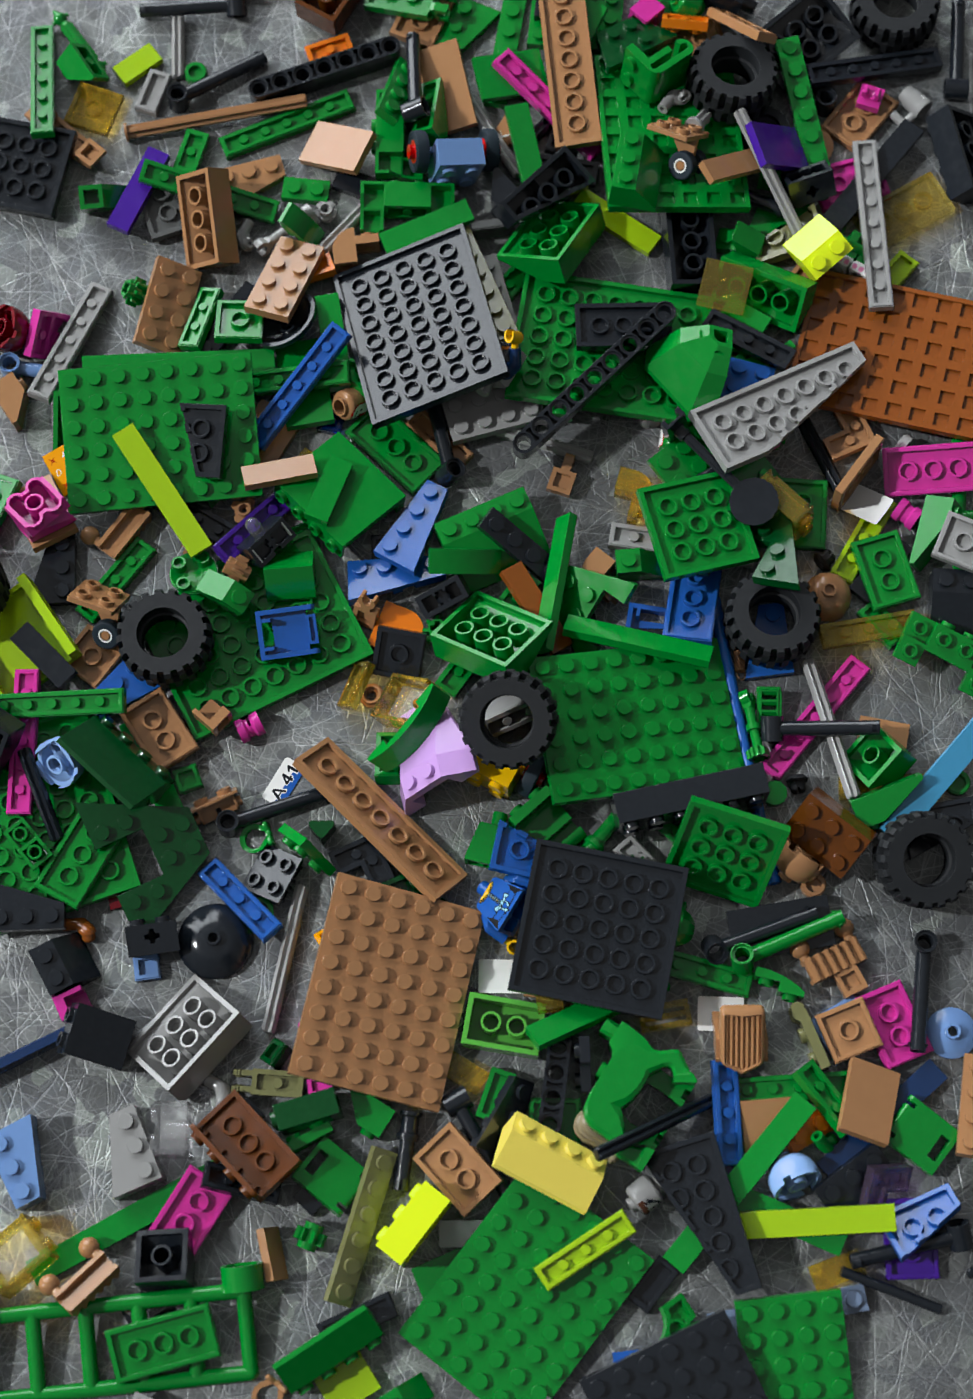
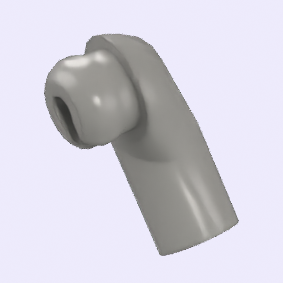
M687 89L670 90L657 106L659 112L666 114L672 106L685 105L691 99V93Z

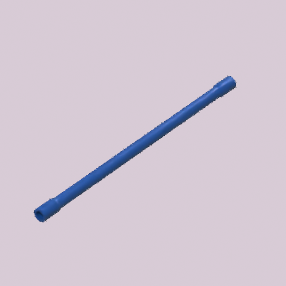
M718 597L714 636L718 640L744 766L755 763L747 760L746 751L750 749L751 745L746 731L743 707L738 697L739 689L729 642L724 633V613L721 599ZM762 804L763 807L752 810V814L766 818L764 805ZM775 866L767 886L781 883L777 866Z

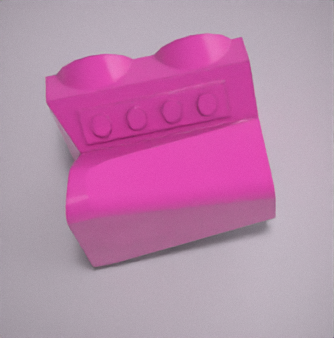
M43 476L28 480L25 490L22 493L10 495L4 507V510L14 520L18 529L32 543L76 520L67 510L70 507L69 503Z

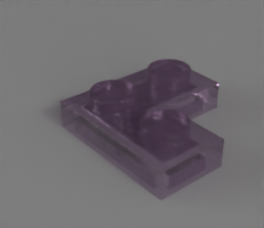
M907 1163L868 1165L859 1205L886 1204L888 1193L908 1192L913 1167Z

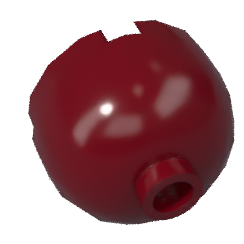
M6 304L0 306V352L15 353L26 345L30 322L21 310Z

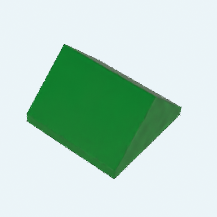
M314 551L277 553L263 567L267 602L317 599Z

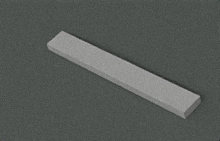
M876 140L852 141L869 312L892 311L894 309L877 143Z

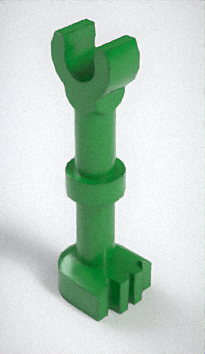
M748 689L738 692V697L745 710L747 719L746 731L750 734L753 746L746 751L747 760L753 763H760L770 759V752L762 744L760 736L761 724L757 722L754 709V693H749Z

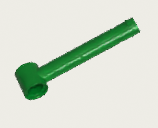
M831 910V914L751 947L746 943H738L733 946L730 952L732 968L740 975L749 974L753 971L755 962L827 931L838 927L841 929L846 924L844 915L841 910ZM741 956H746L749 958L744 962H740L737 960Z

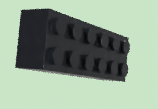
M762 762L615 793L612 795L611 809L617 835L624 834L627 837L639 833L638 830L647 828L649 831H657L664 828L663 825L673 823L674 826H680L692 795L735 809L747 808L748 810H756L763 807L762 804H765L770 789Z

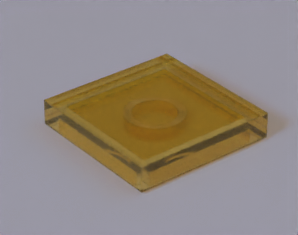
M80 82L64 121L72 127L107 138L123 104L124 96Z
M707 258L696 305L743 316L754 268Z

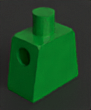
M494 811L491 824L485 822L478 824L465 854V864L485 869L489 868L499 820L507 822L508 815L506 813Z

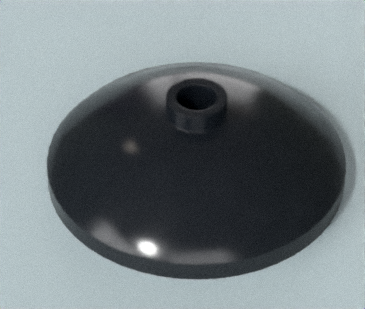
M305 292L289 323L265 317L263 344L258 345L266 349H281L293 345L303 338L311 329L317 315V305L314 299Z
M208 904L196 909L185 919L178 934L179 954L183 963L194 974L205 979L218 980L236 974L246 965L254 947L253 932L225 904ZM211 935H218L216 942L212 943L209 941Z

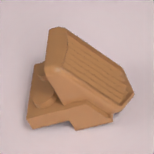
M723 1005L720 1007V1011H712L713 1046L716 1062H721L724 1066L738 1073L745 1074L762 1065L764 1061H768V1035L764 1006Z

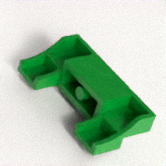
M376 89V107L384 89ZM376 114V119H372L371 124L372 131L377 135L371 147V153L375 154L376 180L423 181V173H413L410 169L408 158L405 157V121L402 115H400L398 122L392 127Z
M398 180L361 181L360 234L371 232L378 233L379 235V233L384 231V218L416 219L453 204L455 201V183L401 182Z
M912 611L904 625L901 637L892 656L916 667L923 651H926L966 671L958 690L973 697V635L967 632L961 635L954 631L956 626L944 620L940 624Z

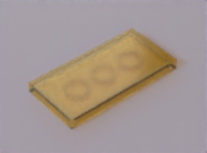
M931 171L882 197L888 247L955 211V206ZM858 212L852 219V222L861 233Z

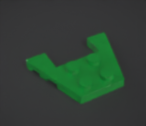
M569 564L559 621L564 627L568 614L590 619L606 592L623 604H628L638 584ZM571 638L573 641L571 647L576 653L599 651L601 649V646L597 643Z

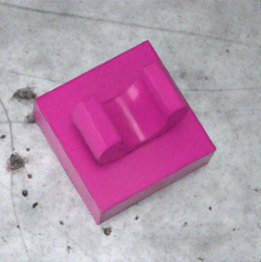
M863 83L855 107L877 114L885 89Z

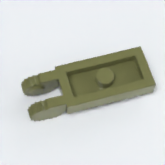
M794 1001L790 1005L788 1012L791 1022L797 1024L800 1028L797 1029V1034L801 1043H806L810 1051L807 1054L808 1060L813 1059L822 1071H826L830 1068L831 1064L807 1009L804 1008L805 1005L801 1001Z
M253 1068V1070L233 1069V1076L239 1078L252 1077L251 1086L232 1085L231 1092L235 1089L238 1093H246L253 1096L293 1099L303 1096L305 1079L289 1075L287 1071Z

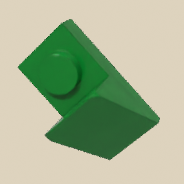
M737 221L735 229L720 228L716 239V253L727 254L731 251H736L749 257L760 258L767 237L742 221Z

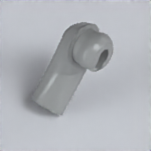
M244 218L236 233L239 247L246 252L252 251L255 247L253 245L255 240H252L250 236L254 222L248 218Z
M212 1074L208 1075L204 1085L215 1091L217 1100L215 1106H217L231 1093V1088L229 1084Z

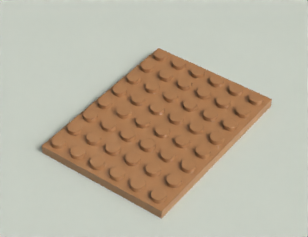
M338 872L287 1074L438 1113L483 925L481 920L482 913L479 910L439 899L433 904L428 896Z

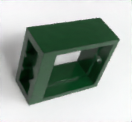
M333 1087L272 1105L274 1112L269 1113L273 1128L276 1131H280L284 1136L309 1129V1126L320 1120H323L325 1123L344 1118L337 1092Z

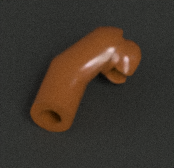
M66 918V930L63 931H78L82 935V940L86 943L93 942L96 939V929L86 918Z

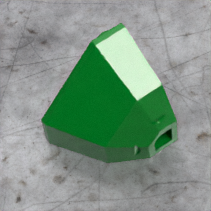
M710 324L679 328L653 343L645 350V371L687 416L690 410L720 398L727 378L732 353L733 330Z

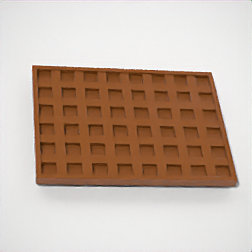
M827 271L817 279L818 285L813 303L803 322L796 348L797 355L793 360L792 367L853 341L866 359L864 366L818 409L965 441H973V301L892 284L894 309L892 311L869 312L865 278Z

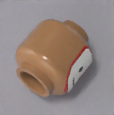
M350 387L340 390L334 395L332 408L334 413L342 420L349 421L366 413L367 405L365 398L358 390Z

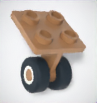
M669 117L668 120L657 119V122L647 125V129L674 139L678 152H675L670 157L668 163L669 171L674 178L686 180L693 177L695 173H702L698 165L702 160H706L707 157L703 151L697 149L700 139L709 137V132L703 131L702 127L696 124L684 125L681 119Z
M84 580L67 596V601L97 611L101 620L93 627V640L104 649L116 647V637L119 635L116 630L117 624L123 622L121 609L130 599V594L123 592L120 588H110L101 585L96 580Z

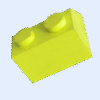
M820 214L782 245L808 278L814 281L819 279L854 249L840 231Z

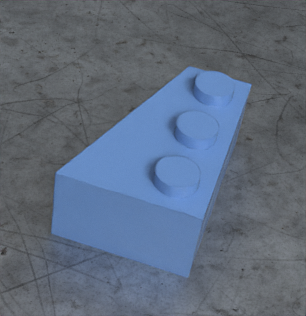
M32 1114L0 1130V1176L15 1208L20 1211H25L46 1199L43 1167L41 1166L40 1142L38 1141L37 1117Z

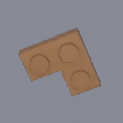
M833 412L842 431L822 439L833 463L865 450L874 438V434L866 419Z

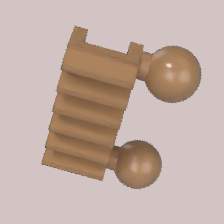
M143 509L123 510L102 537H100L97 528L87 526L82 529L80 538L84 544L96 545L98 549L117 561L137 536L139 537L140 532L145 530L146 524L151 523L152 515L149 511Z
M845 918L846 924L841 929L839 927L834 929L835 934L843 938L844 941L829 949L827 948L809 957L810 946L807 941L789 948L791 955L801 961L802 968L805 967L811 978L810 984L812 986L831 978L852 965H858L868 959L857 937L853 936L854 925L849 919Z
M86 1237L79 1244V1253L84 1258L92 1259L61 1288L58 1277L53 1274H46L39 1281L40 1292L46 1296H53L72 1316H78L81 1308L85 1309L89 1301L95 1300L97 1293L101 1294L105 1286L111 1285L113 1278L117 1279L119 1277L120 1269L118 1265L113 1264L105 1256L104 1252L100 1250L99 1242L93 1237Z

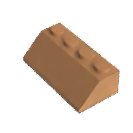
M206 167L176 176L186 265L195 270H202L240 263L228 169Z

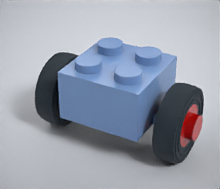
M493 128L481 129L478 138L436 139L432 147H430L426 131L413 130L410 132L407 146V157L413 173L428 172V179L431 183H455V185L460 184L462 187L475 184L482 171H493L494 168L498 167L501 153L499 136Z

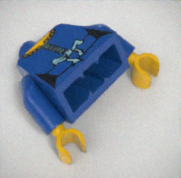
M506 875L503 879L494 877L490 883L482 881L477 887V893L482 896L477 903V909L482 913L481 920L484 930L500 944L505 943L507 951L511 955L515 953L512 944L513 942L517 943V938L512 940L508 936L513 937L520 926L529 878L520 875Z

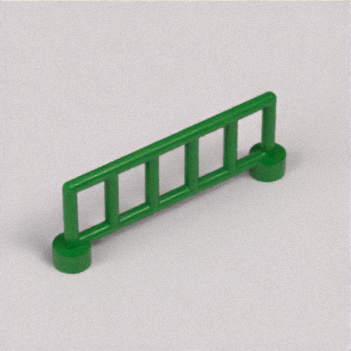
M250 1261L221 1266L222 1284L97 1297L94 1301H89L85 1309L81 1308L78 1315L83 1382L46 1386L41 1320L73 1317L58 1302L0 1308V1324L25 1322L30 1388L0 1391V1399H88L134 1394L135 1391L144 1393L256 1380L259 1376L252 1291L265 1288L263 1262ZM237 1300L242 1355L241 1366L205 1369L204 1360L190 1364L189 1371L150 1375L117 1384L116 1379L99 1381L94 1314L131 1310V1321L133 1323L147 1319L148 1308L184 1305V1308H188L205 1302Z

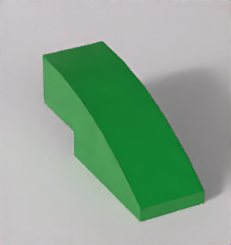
M429 548L428 573L500 574L502 549Z

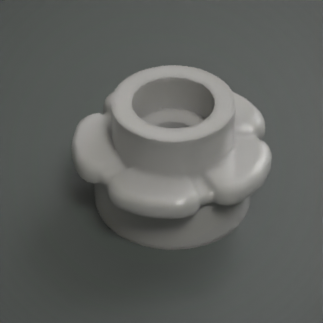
M331 201L319 202L314 210L318 219L323 223H330L337 216L336 205Z

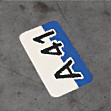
M290 758L284 759L262 795L265 800L273 802L290 795L302 776L292 765L294 760Z

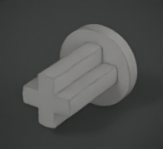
M703 109L695 117H689L684 125L696 124L701 126L702 131H704V127L710 122L712 114L710 112L707 113Z

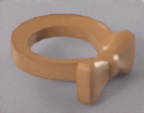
M268 1373L265 1377L267 1380L255 1386L251 1399H257L259 1390L272 1384L278 1388L277 1399H284V1394H288L289 1390Z

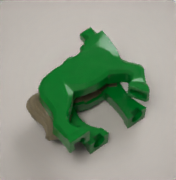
M609 1018L606 1019L601 1027L599 1036L609 1042L608 1050L611 1060L608 1064L603 1062L595 1074L597 1082L589 1093L583 1110L576 1116L573 1125L575 1135L582 1142L593 1147H597L637 1128L623 1115L622 1110L627 1108L637 1098L645 1084L661 1092L678 1107H681L698 1081L690 1071L679 1050H654L642 1035L622 1021L619 1025ZM661 1069H670L673 1077L669 1076ZM667 1130L637 1144L644 1148L632 1146L607 1158L608 1163L611 1165L620 1159L641 1174L654 1153V1149L658 1147Z

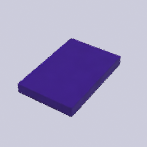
M752 121L745 125L760 168L793 171L809 165L795 127Z
M913 1198L880 1199V1204L894 1203L895 1206H898ZM882 1232L883 1245L890 1244L887 1236ZM938 1249L909 1256L903 1263L899 1259L884 1262L886 1280L940 1279Z

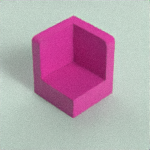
M639 0L630 8L628 18L634 17L645 25L652 22L657 26L662 22L665 6L658 0Z
M81 985L52 998L59 1016L65 1024V1012L69 1006H72V1003L80 1002L92 1006L85 988Z

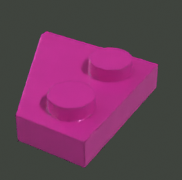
M33 308L23 355L46 359L52 350V346L60 336V333L57 332L63 321H69L70 315Z

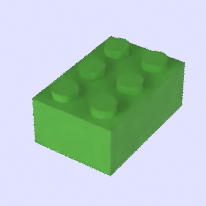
M470 992L461 1046L538 1060L539 1051L525 1033V1028L545 1018L547 1005Z

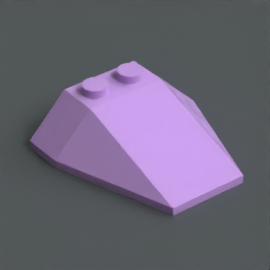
M419 706L401 717V727ZM447 707L426 740L410 757L400 764V796L405 815L410 816L426 806L424 794L443 781L451 779L463 782L480 771L477 758L470 753L471 748L468 744H464L462 740L464 737L463 733L459 731V725Z

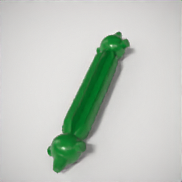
M53 10L54 21L52 24L54 26H61V32L70 43L86 44L105 71L107 62L98 60V55L75 26L67 21L68 13L64 14Z

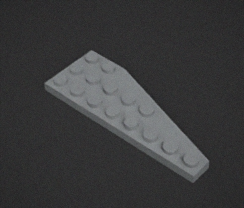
M853 341L690 410L688 418L726 474L767 456L863 367L866 359Z

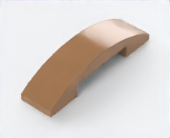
M29 109L24 115L30 121ZM55 111V127L75 130L62 120ZM76 131L78 138L72 159L92 169L107 152L91 138L86 139Z

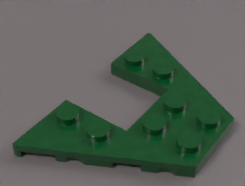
M778 506L777 513L772 520L764 525L750 526L756 547L767 548L752 575L754 584L800 591L790 508ZM711 572L705 573V574H700V575H701V576H708V577H709V575L711 574Z
M75 803L95 850L143 829L163 872V875L117 896L128 921L144 919L145 923L155 922V917L162 915L210 854L189 807L144 806L129 810L125 805Z

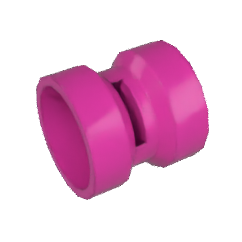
M903 498L892 512L890 518L895 521H901L904 523V527L911 531L920 520L922 509L913 507L909 500Z
M256 711L250 713L248 718L244 720L238 719L233 722L244 744L251 741V738L254 736L260 737L266 734Z

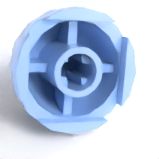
M57 736L38 746L35 754L38 753V760L35 763L40 776L48 784H57L60 786L59 788H65L76 782L84 773L85 768L56 742L60 737Z
M786 1151L782 1152L769 1168L767 1182L774 1198H778L780 1202H786L805 1195L801 1190L809 1185L812 1189L821 1181L822 1175L809 1156L803 1153H789Z

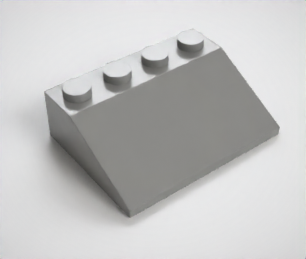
M194 974L129 1044L127 1053L183 1104L249 1032L253 1025L201 978Z

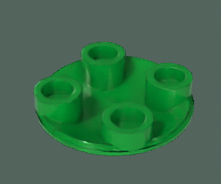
M206 551L192 559L187 553L172 559L169 578L173 587L179 592L196 595L200 593L195 588L206 570L210 569L218 573V567Z

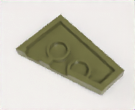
M814 203L807 207L808 211L798 217L803 227L818 215ZM785 225L780 230L774 229L766 235L767 238L761 257H756L757 260L773 264L791 257L782 246L793 236L788 225Z

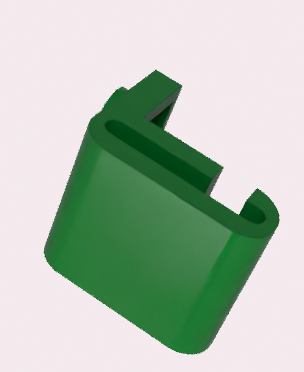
M678 39L675 41L673 54L672 49L666 46L648 58L632 43L626 47L620 79L625 86L629 87L645 103H656L665 97L670 90H676L686 82L694 47L690 41Z
M547 785L542 789L537 787L528 796L529 801L523 806L518 804L509 813L511 816L509 818V826L528 833V836L536 840L539 838L578 846L587 836L580 826L577 827L571 821L572 817L560 805H552L550 789Z

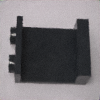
M80 1002L72 1003V1006H69L65 1012L64 1021H66L64 1031L59 1033L56 1040V1046H58L56 1053L71 1055L105 1066L104 1068L113 1071H121L137 1021Z

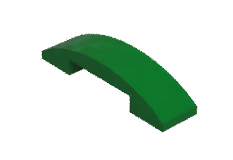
M431 683L416 700L419 707L388 743L383 740L367 758L368 761L385 772L394 769L404 762L433 731L448 705L450 695Z

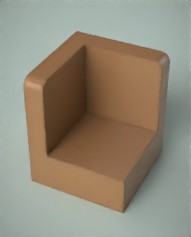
M212 699L199 711L196 708L192 711L194 717L216 737L233 719L228 709L224 706L220 707Z

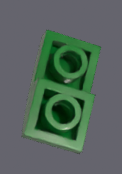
M292 202L287 204L278 220L284 230L289 235L297 237L299 241L318 245L325 234L322 228L309 215Z
M23 817L3 832L33 871L53 856V853Z
M756 966L753 980L758 981V985L768 988L778 985L776 996H781V1000L794 1003V1001L797 1002V1000L801 1001L805 992L793 981L777 972Z

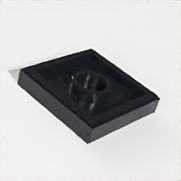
M378 625L371 674L419 683L428 633Z

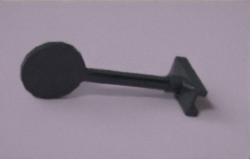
M679 407L675 409L677 418L670 425L665 421L660 423L666 440L671 443L678 438L681 442H685L733 489L729 504L731 513L737 521L747 526L756 527L772 520L777 513L779 499L777 491L771 483L755 477L739 481L731 472L725 474L715 457L691 434L692 432L688 429L686 415Z

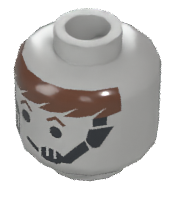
M642 1175L626 1188V1194L629 1198L625 1202L634 1213L639 1210L643 1215H648L663 1203L665 1191L653 1176L649 1178L646 1175Z

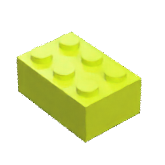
M426 1181L422 1185L420 1183L415 1185L409 1193L411 1200L406 1206L401 1204L392 1216L395 1220L388 1228L385 1225L376 1236L378 1240L376 1246L403 1268L452 1205L448 1198Z

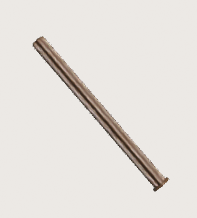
M299 94L132 125L124 123V132L127 142H130V139L306 108L308 103L306 95Z

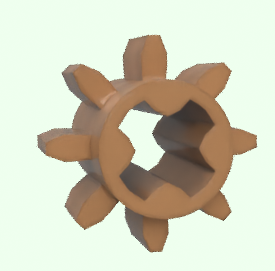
M241 554L236 558L230 556L222 572L227 577L244 584L252 571V567L248 566L250 559Z

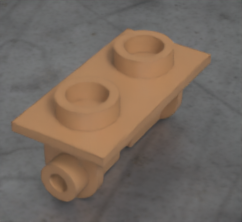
M226 786L216 791L217 795L210 799L206 796L193 802L194 806L190 810L191 813H198V815L194 816L197 825H206L216 820L218 816L216 809L219 807L222 811L240 809L239 806L243 802L240 795L234 796L238 792L236 787L230 788V786Z

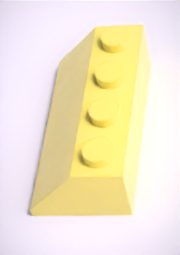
M516 1111L502 1128L492 1167L584 1215L604 1179L608 1160L597 1161L593 1152L588 1148Z

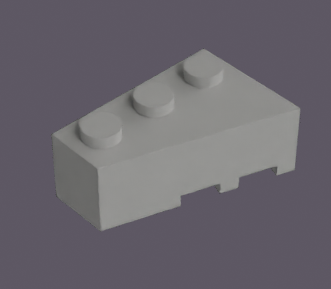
M132 1104L110 1114L113 1199L119 1201L167 1179L139 1108Z

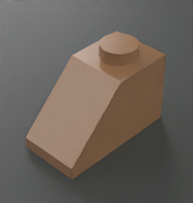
M10 372L0 379V407L17 432H19L23 428L29 403V397L26 393V390L29 388L22 377L17 379L13 372Z

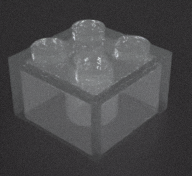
M156 1101V1107L151 1109V1123H155V1132L150 1135V1150H154V1155L161 1159H193V1138L190 1136L193 1130L189 1125L192 1122L194 1123L195 1107L188 1101Z

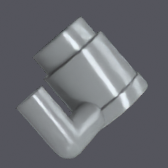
M911 85L906 87L898 97L902 106L909 112L905 118L912 123L922 118L932 106V102ZM896 110L889 116L898 126L905 119Z

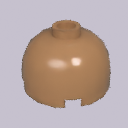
M825 572L813 576L807 582L810 585L809 592L815 591L818 597L816 604L821 605L822 612L819 616L821 621L835 622L846 614L852 597L850 587L844 578L838 574Z
M789 838L776 864L780 870L778 875L788 883L792 880L797 883L811 882L825 868L823 864L813 859V856Z

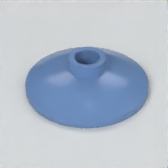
M946 1007L937 1010L930 1016L927 1021L926 1034L934 1049V1053L943 1058L958 1059L973 1049V1019L965 1011L954 1007ZM950 1027L957 1030L956 1036L949 1035L948 1029Z

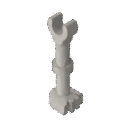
M306 203L301 207V210L309 215L317 224L320 223L309 204ZM281 225V228L269 237L258 238L253 242V245L258 249V254L262 258L270 253L274 244L279 241L281 236H291Z

